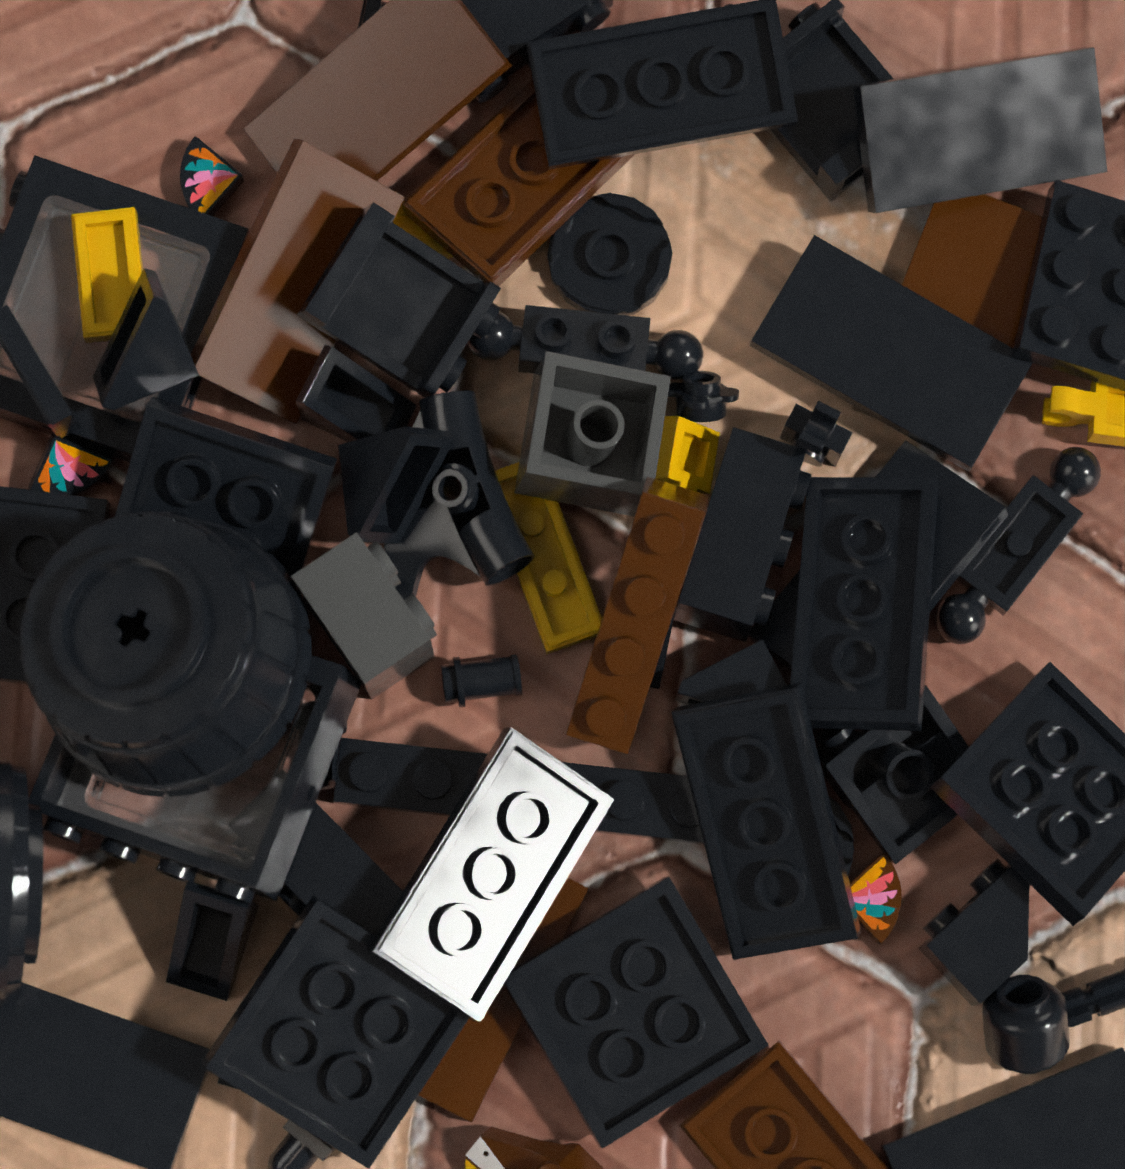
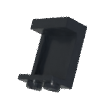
M831 0L822 8L817 2L812 3L790 22L788 28L791 32L783 37L798 123L793 126L771 129V132L830 202L864 176L853 86L894 79L842 17L845 6L840 0Z
M373 202L362 210L296 315L422 397L434 395L439 388L448 392L459 378L467 363V360L459 356L472 335L481 339L497 317L500 307L493 303L501 287L492 281L486 283L480 281L394 224L392 220L395 216Z

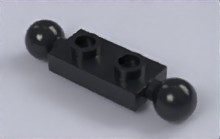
M525 305L523 326L513 325L510 318L499 311L494 322L481 339L472 335L467 342L469 349L476 356L485 360L500 359L508 354L510 350L520 351L518 372L533 374L546 351L643 371L646 369V364L655 365L661 374L671 376L673 380H683L684 375L698 371L703 362L702 345L688 331L672 330L662 335L659 340L649 339L651 318Z
M1069 447L1062 450L1051 463L1050 478L1052 482L1049 486L1032 475L1006 508L1008 513L1006 519L956 579L968 588L964 594L959 593L948 596L937 607L935 625L939 634L945 640L954 644H967L974 641L984 630L986 624L984 609L988 604L1001 615H1004L1084 514L1068 501L1072 497H1082L1089 494L1099 483L1101 467L1098 459L1092 452L1082 447Z

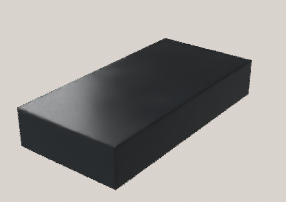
M8 305L0 308V344L56 436L60 435L61 438H64L81 428V425Z

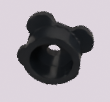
M696 371L684 375L683 383H670L668 397L676 398L677 416L693 422H713L726 416V405L739 399V390L721 384L720 375L714 372Z

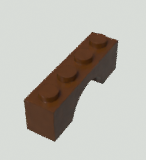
M648 476L646 477L606 609L566 732L567 736L624 754L629 753L706 514L708 495Z

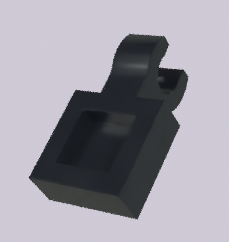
M818 400L813 412L795 404L784 425L780 439L790 443V445L806 449L804 462L821 467L825 461L836 467L853 432L836 424L841 414L840 411Z

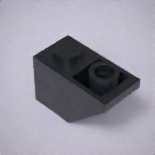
M998 858L969 884L977 894L960 910L950 902L922 928L930 938L918 948L971 1006L981 1004L1028 960L1029 883L1009 864L1005 866Z

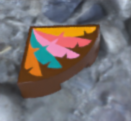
M885 852L878 856L850 882L859 923L878 944H881L894 928L899 916L902 899L897 871Z

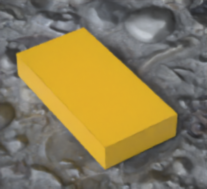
M135 207L71 214L82 330L86 343L110 341L142 273L143 263L139 224Z

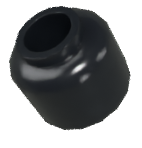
M1028 974L1009 977L983 1001L982 1014L985 1045L994 1063L1008 1071L1021 1074H1036L1052 1068L1065 1057L1070 1046L1067 1001L1058 988L1037 976Z

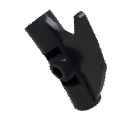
M474 391L445 392L422 398L419 401L420 412L412 427L448 431L455 437V440L400 543H384L385 552L398 571L396 575L400 579L401 584L395 588L403 600L412 594L417 595L424 567L429 561L437 557H447L465 566L482 578L487 586L495 585L514 576L528 566L535 557L513 516L498 480L484 436L476 393Z

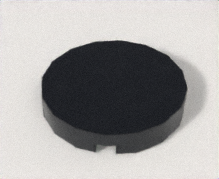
M606 193L595 195L593 199H589L551 236L547 259L552 283L568 304L580 311L631 316L653 303L666 285L673 253L667 231L653 209L634 197Z

